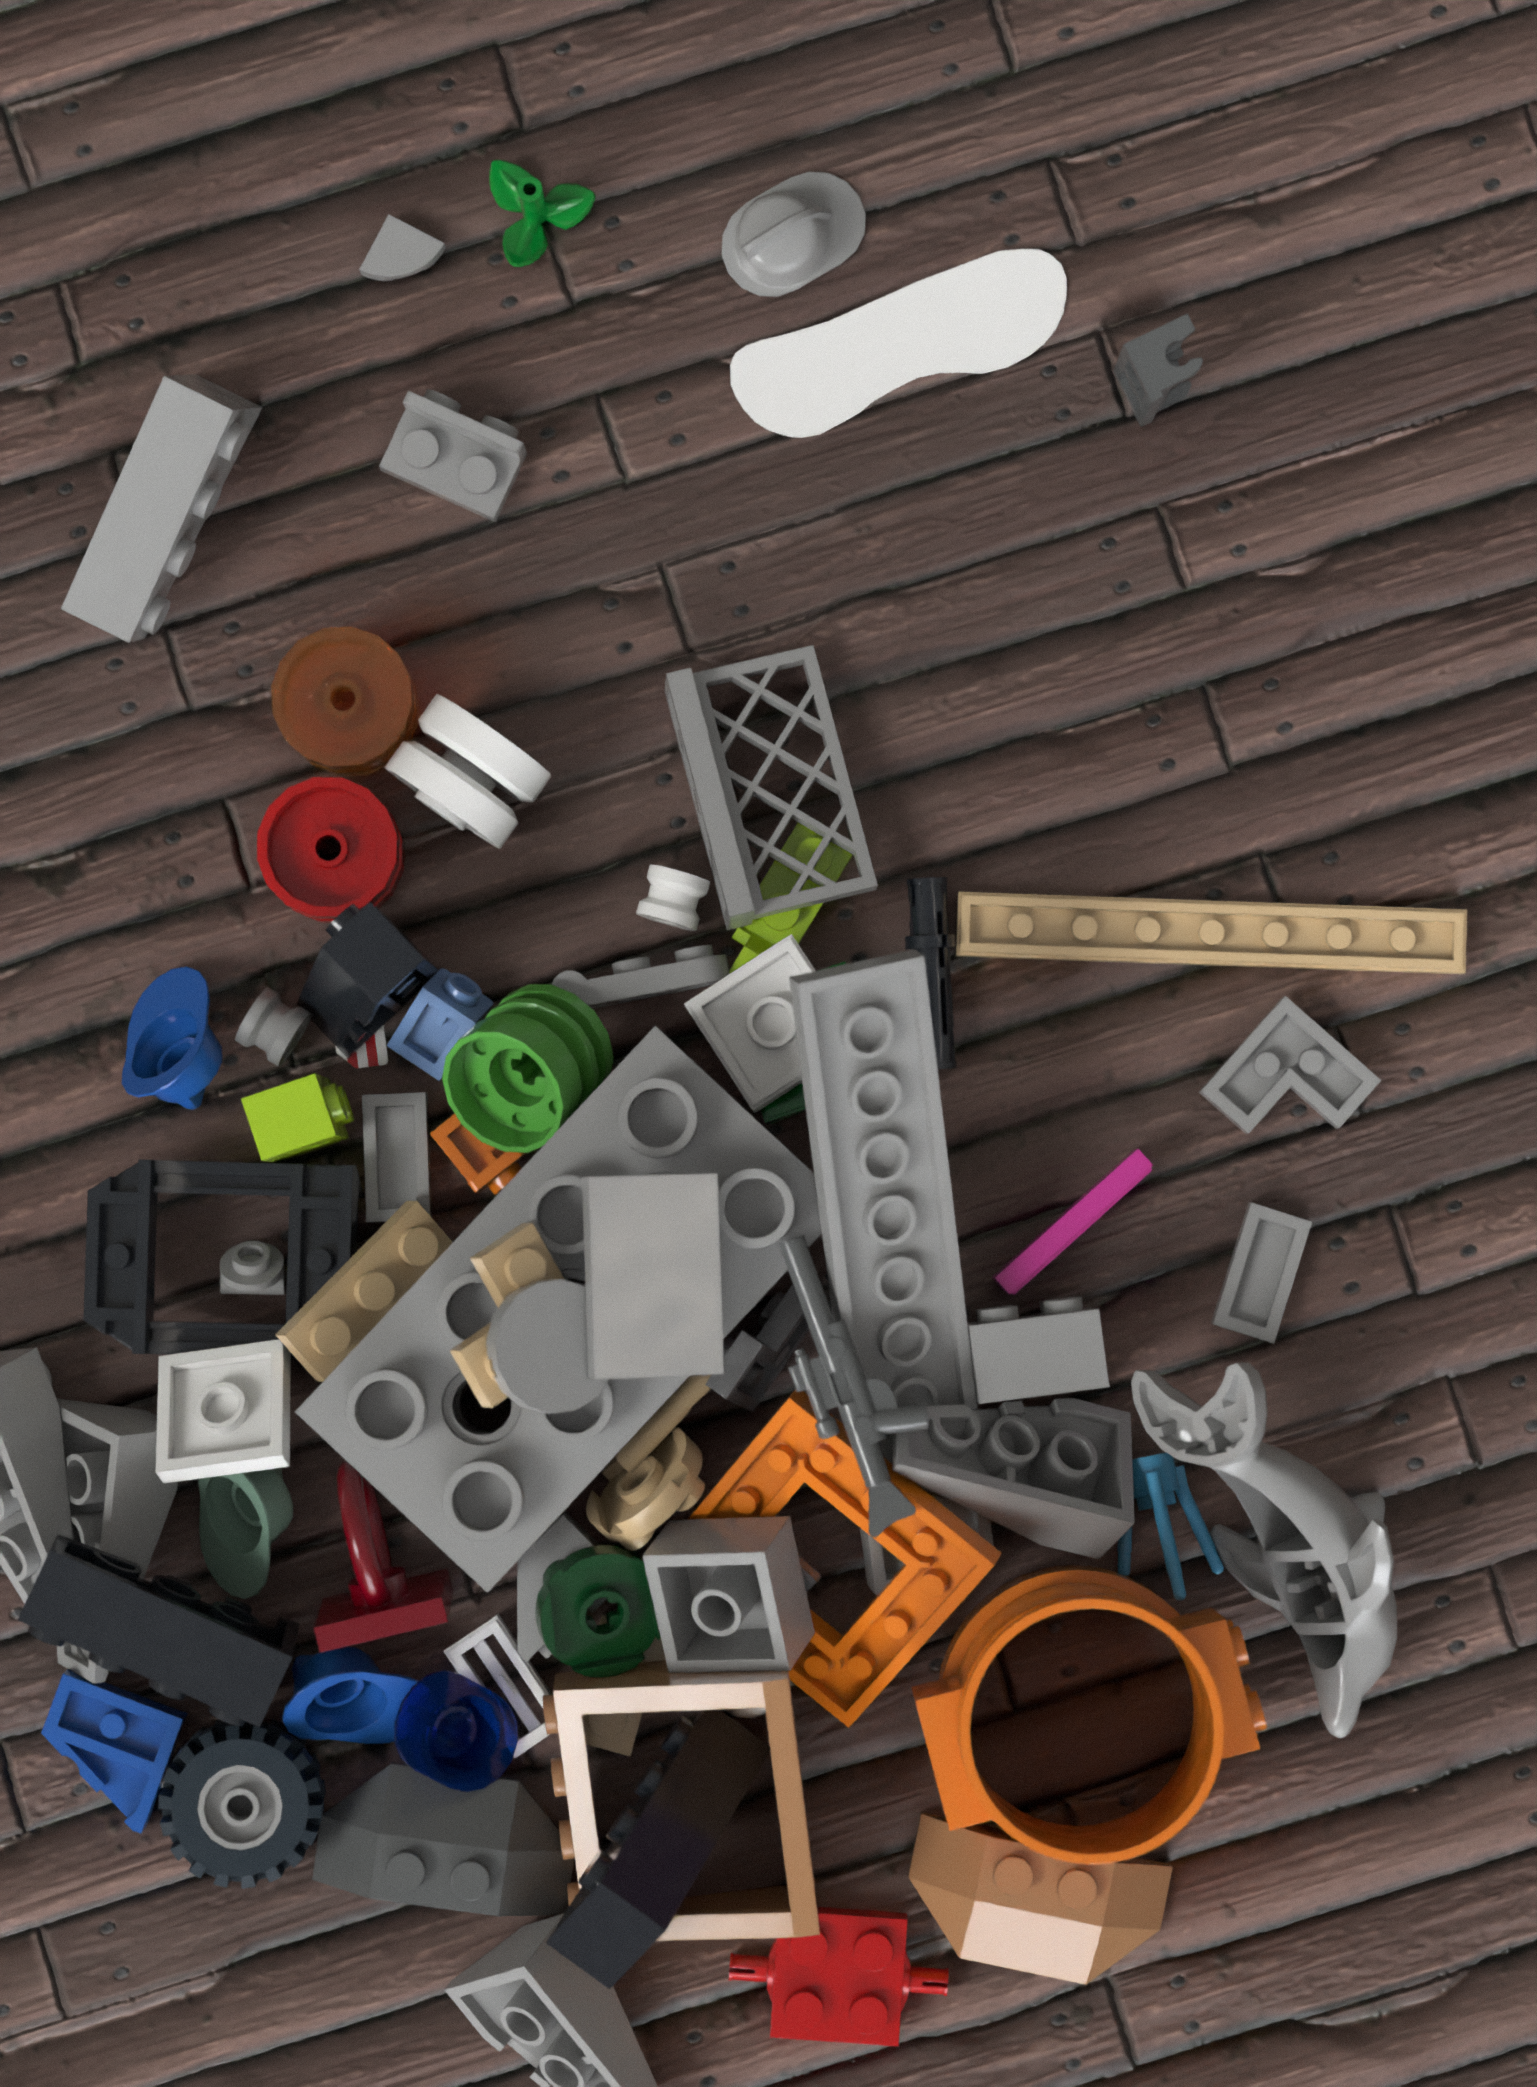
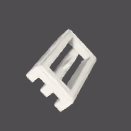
M496 1614L465 1637L447 1647L444 1653L513 1757L516 1758L550 1734L547 1735L545 1722L542 1724L539 1722L485 1639L494 1634L542 1708L543 1695H550L552 1693L530 1660L526 1662L517 1653L516 1639L500 1615ZM472 1647L528 1729L529 1733L522 1738H519L464 1655Z

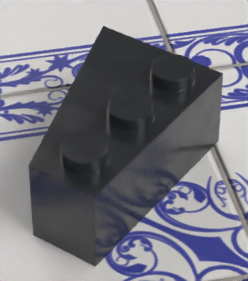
M371 902L362 909H359L355 904L350 905L326 928V932L332 938L321 947L296 1003L298 1007H302L312 1013L311 1020L348 1059L420 992L422 987L439 971L394 922Z

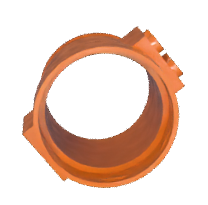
M1066 1565L1038 1569L1006 1582L991 1592L974 1607L955 1632L944 1656L939 1679L911 1687L949 1830L953 1831L992 1820L1026 1847L1057 1860L1078 1864H1107L1128 1860L1143 1855L1171 1839L1188 1824L1206 1800L1215 1782L1221 1759L1260 1749L1256 1732L1266 1729V1721L1257 1691H1251L1249 1683L1243 1684L1239 1667L1248 1665L1249 1658L1239 1625L1234 1626L1232 1620L1226 1621L1212 1607L1180 1616L1164 1599L1142 1583L1117 1572L1093 1566ZM1076 1609H1107L1126 1613L1152 1624L1167 1634L1179 1651L1186 1666L1193 1693L1194 1713L1190 1740L1185 1755L1170 1781L1156 1796L1137 1810L1121 1818L1095 1825L1071 1826L1046 1822L1032 1817L1006 1802L986 1782L976 1767L970 1740V1722L974 1698L979 1683L994 1657L1019 1632L1039 1620L1061 1612Z

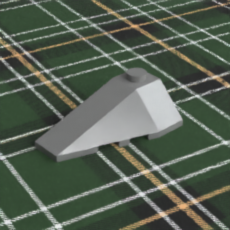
M37 1347L0 1351V1565L24 1604L57 1535L59 1534L73 1540L60 1406L51 1385L50 1371L42 1361Z
M1075 1398L1054 1399L1050 1405L1024 1407L1022 1401L1003 1402L998 1408L972 1410L966 1404L926 1406L929 1429L892 1434L893 1471L1040 1545L1100 1559L1135 1524L1131 1413Z
M57 1399L60 1406L73 1540L136 1563L142 1570L139 1578L144 1579L178 1482L163 1483L156 1474L157 1415L141 1409ZM65 1642L64 1646H56L59 1664L94 1684L105 1682L109 1670L93 1663L88 1658L90 1652L68 1642Z
M564 1914L522 1926L451 1980L444 1989L487 2042L499 2052L508 2044L536 2068L530 2075V2078L540 2087H550L551 2085L554 2087H658L614 1987L612 1986L608 1989L546 1944L547 1939Z

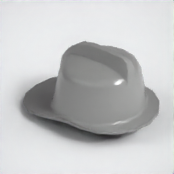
M806 172L790 177L756 196L731 216L722 235V257L728 274L741 288L753 294L780 297L798 290L836 268L856 252L865 234L866 213L860 196L846 181L824 172Z

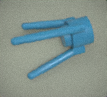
M1168 1453L1132 1459L1134 1499L1136 1498L1139 1511L1153 1508L1173 1596L1176 1600L1182 1601L1186 1598V1590L1167 1505L1176 1503L1174 1491L1212 1572L1215 1574L1222 1573L1224 1569L1223 1564L1188 1487L1184 1465L1175 1467L1173 1456ZM1132 1527L1118 1540L1117 1545L1118 1573L1124 1576L1130 1574Z

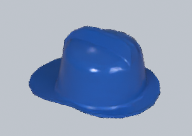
M187 966L171 969L157 977L140 996L133 1009L128 1027L126 1059L122 1072V1085L129 1095L139 1098L153 1095L160 1100L178 1103L191 1110L201 1105L205 1088L216 1076L222 1064L223 1050L208 1025L209 987L208 982L200 971Z
M346 1646L319 1652L315 1655H300L295 1658L292 1666L294 1695L285 1706L283 1722L289 1733L301 1739H330L364 1744H385L405 1739L421 1730L432 1717L435 1702L429 1688L417 1679L381 1672L370 1655L357 1647Z

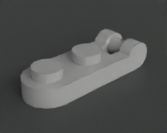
M702 945L675 951V963L651 967L649 957L634 958L613 963V975L586 980L581 973L564 971L554 978L552 985L577 995L590 1008L595 1009L712 986L729 975L730 968L727 955H714L712 945Z

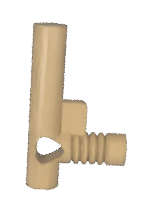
M711 1375L689 1376L678 1387V1390L665 1401L614 1456L616 1461L628 1472L633 1473L687 1416L692 1407L711 1390V1388L705 1385Z

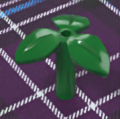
M493 160L490 165V190L498 206L507 211L523 214V218L509 226L503 235L502 245L507 261L513 267L530 265L544 254L548 247V240L542 226L545 220L558 228L567 230L580 223L593 207L596 197L595 193L583 185L575 183L557 184L544 197L541 182L523 167L505 160Z

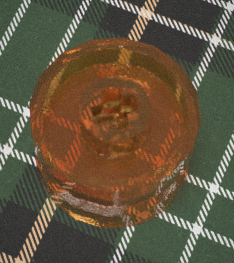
M352 626L323 628L298 640L281 659L271 686L272 712L284 739L315 768L341 777L369 775L385 767L401 743L412 740L419 719L418 689L399 654L378 635ZM350 690L356 697L354 705L346 711L335 709V706L342 703L341 693Z

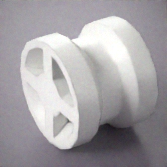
M650 864L646 876L651 884L648 896L639 901L636 914L662 924L697 931L700 918L696 913L699 899L707 895L710 881L672 868Z

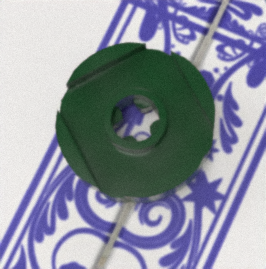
M611 1545L591 1546L568 1555L565 1559L554 1561L546 1568L543 1574V1585L536 1600L535 1617L537 1628L548 1650L556 1659L558 1658L562 1663L571 1666L573 1671L587 1677L600 1678L622 1674L633 1669L645 1659L642 1653L651 1646L655 1637L658 1641L661 1638L644 1561L637 1552ZM606 1597L608 1602L618 1603L617 1610L607 1613V1623L597 1625L592 1616L586 1615L588 1607L592 1606L594 1601L599 1598Z

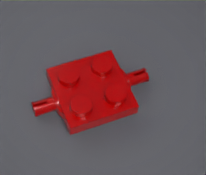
M818 1907L820 1935L775 1938L769 1950V1956L734 1954L730 1952L728 1981L767 1982V1990L772 2002L770 2038L898 2047L901 2011L908 1999L909 1992L939 1994L947 1996L949 1968L910 1966V1959L906 1950L907 1913Z

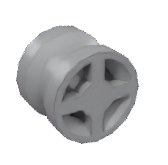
M266 987L243 1019L235 1036V1041L245 1047H259L266 1052L268 1061L281 1067L303 1036L311 1020L312 1013L302 1007L291 1009L281 1002L279 993Z

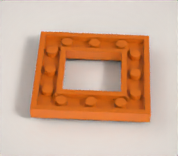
M795 1389L686 1520L775 1517L805 1482L870 1535L869 1488L865 1486L844 1424L835 1418L839 1428L838 1434L824 1440L819 1438L815 1427L817 1420L809 1397L803 1391L797 1393ZM886 1458L884 1460L891 1477L890 1482L915 1506L916 1511L911 1516L895 1521L879 1536L872 1538L902 1561L904 1565L843 1634H840L810 1609L815 1633L789 1671L790 1681L848 1728L995 1566L1002 1554L913 1480L893 1471L892 1463Z

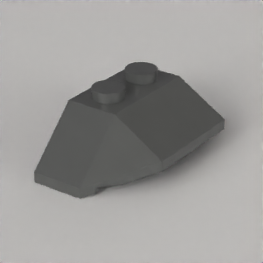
M392 1762L323 1813L319 1827L312 1880L369 1899L492 1916L564 1914L568 1909L567 1883H571L574 1859L563 1860L558 1827L519 1779Z

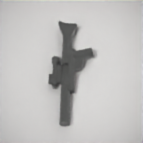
M802 1235L780 1243L779 1246L819 1357L810 1359L808 1353H805L804 1348L794 1351L796 1354V1365L788 1367L796 1392L806 1390L817 1420L815 1427L819 1438L824 1440L838 1434L839 1428L836 1419L830 1416L829 1409L838 1408L865 1486L869 1488V1533L875 1538L895 1521L911 1516L916 1511L915 1506L890 1482L891 1477L878 1442L886 1439L887 1434L929 1429L926 1403L898 1406L893 1391L885 1381L877 1378L866 1379L845 1319L837 1322L834 1321L805 1237Z

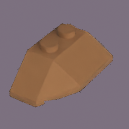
M921 1812L908 1877L959 1958L1087 1985L1160 1930L1173 1866L1138 1857L1107 1864H1078L1061 1861L1026 1847L1003 1829L975 1824L950 1831L946 1817Z

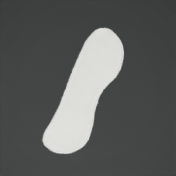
M1040 249L1000 250L919 280L830 321L784 335L762 339L744 346L735 353L730 363L731 387L743 410L754 422L768 431L796 438L820 435L859 414L872 402L916 378L938 373L983 374L1008 368L1029 357L1046 343L1061 320L1067 296V277L1062 264L1051 254Z

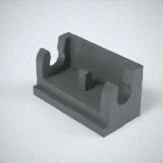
M1188 313L1123 344L1113 372L1140 427L1151 423L1157 412L1184 399L1192 386L1191 382L1186 380L1192 378L1202 366L1203 359L1201 357L1190 359L1187 364L1179 366L1178 360L1184 355L1181 345L1195 331Z

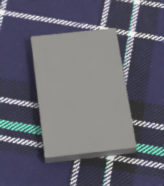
M718 1173L582 1177L588 1379L724 1374Z

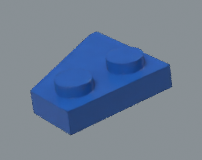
M67 1669L61 1677L41 1734L62 1756L71 1758L77 1764L79 1774L96 1792L102 1790L127 1817L124 1822L130 1829L141 1834L148 1824L188 1714L106 1682L94 1684Z

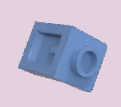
M441 968L422 987L386 1046L440 1081L443 1076L445 1057L455 1043L485 1017L492 1007L493 1001L483 995L477 983L469 977L460 973H451Z

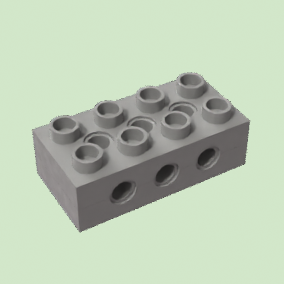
M655 1026L295 1413L488 1593L689 1376L609 1379L598 1397L578 1410L555 1414L540 1413L526 1409L511 1400L510 1416L501 1428L493 1430L478 1429L470 1424L462 1414L460 1400L462 1391L468 1382L450 1350L491 1323L492 1316L498 1307L470 1257L521 1223H533L564 1279H579L585 1282L582 1177L718 1173L722 1327L724 1339L788 1270L779 1244L804 1235L809 1248L822 1234L815 1175Z

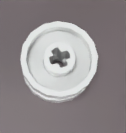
M436 694L418 721L423 733L445 750L442 757L415 741H403L385 766V769L416 792L414 796L416 799L462 831L467 828L489 844L501 849L518 825V821L514 811L491 792L496 786L516 800L534 802L551 778V774L527 753L487 724L447 698Z

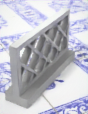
M814 645L692 673L691 668L666 673L664 692L726 929L731 930L752 925L753 919L877 890V880ZM803 665L809 689L798 707L766 689L777 671ZM765 674L759 685L748 679ZM732 682L751 693L752 696L735 722L712 708L707 687ZM760 699L791 717L775 745L744 727L745 722ZM811 700H813L817 719L805 712ZM798 722L822 735L825 749L814 767L782 749ZM717 724L730 731L723 743H721ZM737 736L768 754L752 782L730 770L727 766L725 755ZM775 759L807 777L791 805L759 787ZM827 760H829L833 779L821 772ZM814 781L834 792L839 797L841 810L830 828L798 810ZM732 784L745 791L738 804ZM753 796L785 814L768 843L745 830L742 823L741 815ZM791 819L824 837L807 865L775 847ZM843 820H845L849 839L837 832ZM832 842L854 855L860 877L836 883L815 871L814 868L829 843ZM749 845L761 851L755 864L752 861ZM768 857L775 859L800 874L790 894L766 900L762 899L757 875ZM808 879L820 886L801 891Z

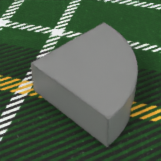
M388 214L359 271L361 275L378 281H393V279L409 277L422 270L425 271L435 264L442 256L446 246L442 241Z

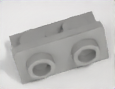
M427 389L424 397L408 391L403 400L405 411L379 465L381 471L496 522L527 456L524 443L516 439L519 431L506 422L488 415L484 416L481 423L459 413L461 404L437 391Z

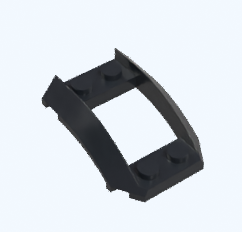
M139 1159L138 1163L115 1177H109L88 1190L83 1320L104 1335L112 1336L132 1350V1354H176L279 1339L275 1334L285 1325L283 1323L154 1321L158 1193L289 1196L286 1291L287 1323L357 1252L358 1198H365L356 1165Z

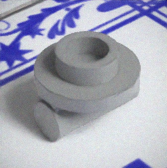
M245 1241L231 1247L221 1257V1294H286L287 1272L284 1269V1258L282 1253L273 1245L260 1241Z

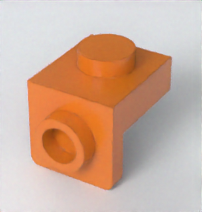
M455 1114L430 1133L476 1194H480L487 1187L494 1195L500 1193L522 1169L518 1162L528 1155V1153L504 1152L481 1142L461 1125Z

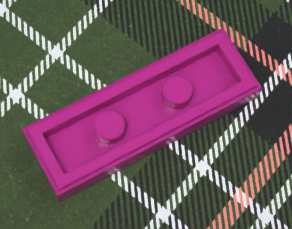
M1139 1149L1132 1150L991 1278L1006 1294L1015 1295L1153 1170L1151 1168L1153 1164Z

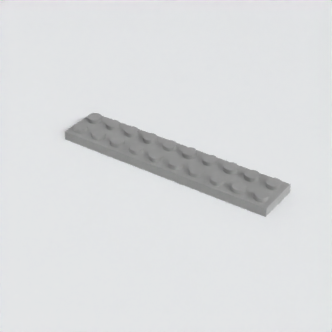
M913 949L791 976L789 981L834 1321L837 1322L845 1319L866 1379L877 1378L885 1381L893 1391L898 1406L924 1402L926 1406L966 1404L972 1410L977 1409L924 955ZM887 1434V1438L878 1443L883 1457L892 1463V1434ZM915 1482L993 1545L990 1519ZM860 1528L867 1585L878 1595L904 1563Z

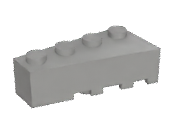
M197 374L163 377L63 602L62 610L128 643L144 639L148 633L152 635L157 633L170 607V600L166 599V596L176 577H181L188 568L196 549L194 541L205 520L213 512L219 500L222 486L263 407Z

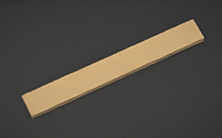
M958 892L955 957L1462 975L1466 973L1467 910Z

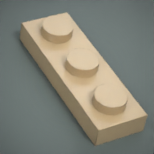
M406 1201L275 1335L316 1381L323 1382L453 1242L418 1201Z

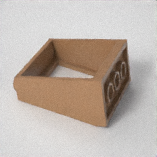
M666 1660L639 1663L627 1672L603 1678L587 1677L575 1671L555 1673L553 1694L543 1695L547 1735L559 1733L562 1756L551 1758L555 1797L567 1796L570 1818L569 1820L559 1821L563 1860L575 1859L578 1881L590 1862L600 1851L583 1715L765 1708L787 1885L685 1897L668 1928L656 1941L797 1938L820 1935L816 1888L789 1671L669 1673ZM578 1882L567 1883L569 1906L582 1887Z

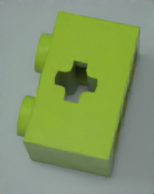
M314 1073L241 1098L262 1161L279 1163L349 1139L345 1124L353 1122L354 1116L348 1097L342 1085L337 1087L336 1083L331 1084L327 1077Z

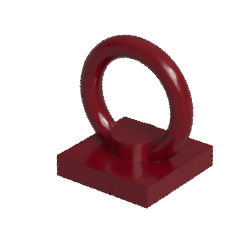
M344 1461L337 1473L338 1498L347 1546L356 1577L348 1582L350 1592L326 1597L322 1600L314 1625L320 1653L447 1623L454 1593L448 1568L407 1578L404 1567H392L386 1531L374 1487L350 1463Z

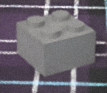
M1077 1296L1039 1301L1041 1312L1039 1314L1019 1316L1018 1306L1014 1305L976 1309L977 1322L967 1324L977 1403L984 1404L1109 1387L1099 1309L1092 1307L1083 1308L1082 1297Z
M790 1516L669 1520L643 1554L669 1673L790 1671L815 1633Z

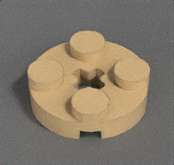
M675 1427L672 1430V1434L668 1435L633 1473L628 1472L613 1458L602 1472L609 1480V1483L604 1488L601 1497L593 1490L590 1493L586 1506L588 1520L608 1540L619 1542L628 1551L641 1548L650 1540L655 1529L671 1517L676 1510L682 1512L691 1508L702 1496L705 1483L698 1477L703 1462L700 1448L679 1427Z

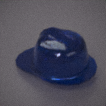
M443 1670L428 1674L418 1681L402 1700L394 1722V1742L400 1758L413 1770L448 1788L469 1792L484 1789L500 1778L509 1766L518 1742L517 1721L510 1705L496 1693L459 1673Z

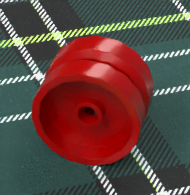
M313 777L288 787L268 806L257 831V861L266 885L289 908L320 923H331L352 904L362 909L371 902L379 909L394 894L404 872L405 842L395 817L368 788L342 777ZM334 837L341 844L340 854L331 861L321 859L318 851L328 849L325 841Z

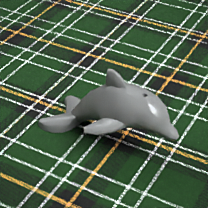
M1249 1362L1235 1363L1228 1366L1217 1393L1203 1407L1186 1394L1171 1386L1158 1372L1135 1370L1131 1381L1134 1405L1145 1431L1163 1451L1174 1458L1212 1468L1239 1499L1254 1527L1258 1543L1221 1524L1214 1525L1210 1532L1216 1550L1225 1568L1253 1597L1281 1611L1297 1632L1307 1653L1318 1695L1322 1720L1330 1734L1338 1738L1346 1737L1357 1721L1363 1696L1390 1666L1397 1641V1605L1392 1586L1394 1559L1388 1528L1384 1524L1385 1501L1381 1493L1377 1491L1350 1498L1340 1486L1315 1466L1288 1451L1262 1442L1266 1430L1268 1411L1266 1389L1260 1373Z

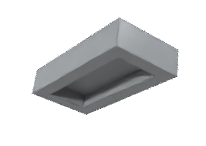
M428 1093L362 1095L366 1222H386L406 1201H418L432 1217Z
M1252 1202L1248 1203L1210 1324L1269 1343H1275L1312 1221Z

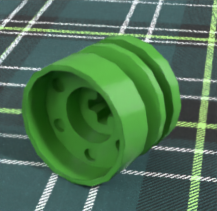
M528 984L510 992L502 999L499 1005L490 1010L483 1020L477 1022L455 1043L445 1057L442 1081L447 1102L461 1125L477 1139L504 1152L528 1153L543 1147L611 1074L614 1056L609 1034L596 1012L577 995L552 984Z

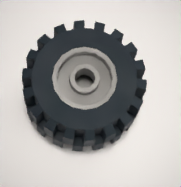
M219 1719L214 1726L207 1729L203 1727L194 1733L191 1739L181 1747L169 1766L163 1779L165 1781L163 1789L159 1794L158 1809L163 1811L160 1826L163 1836L169 1835L173 1842L170 1848L173 1855L178 1861L183 1857L191 1863L189 1872L198 1878H201L203 1873H207L216 1877L214 1885L227 1888L230 1881L241 1882V1889L256 1887L258 1880L267 1878L270 1883L282 1877L284 1870L290 1865L294 1868L304 1858L308 1847L312 1846L325 1808V1779L320 1777L319 1769L321 1765L315 1753L312 1755L308 1753L305 1749L306 1741L295 1735L292 1736L284 1731L283 1727L285 1724L272 1719L270 1724L262 1722L260 1727L245 1722L244 1726H235Z

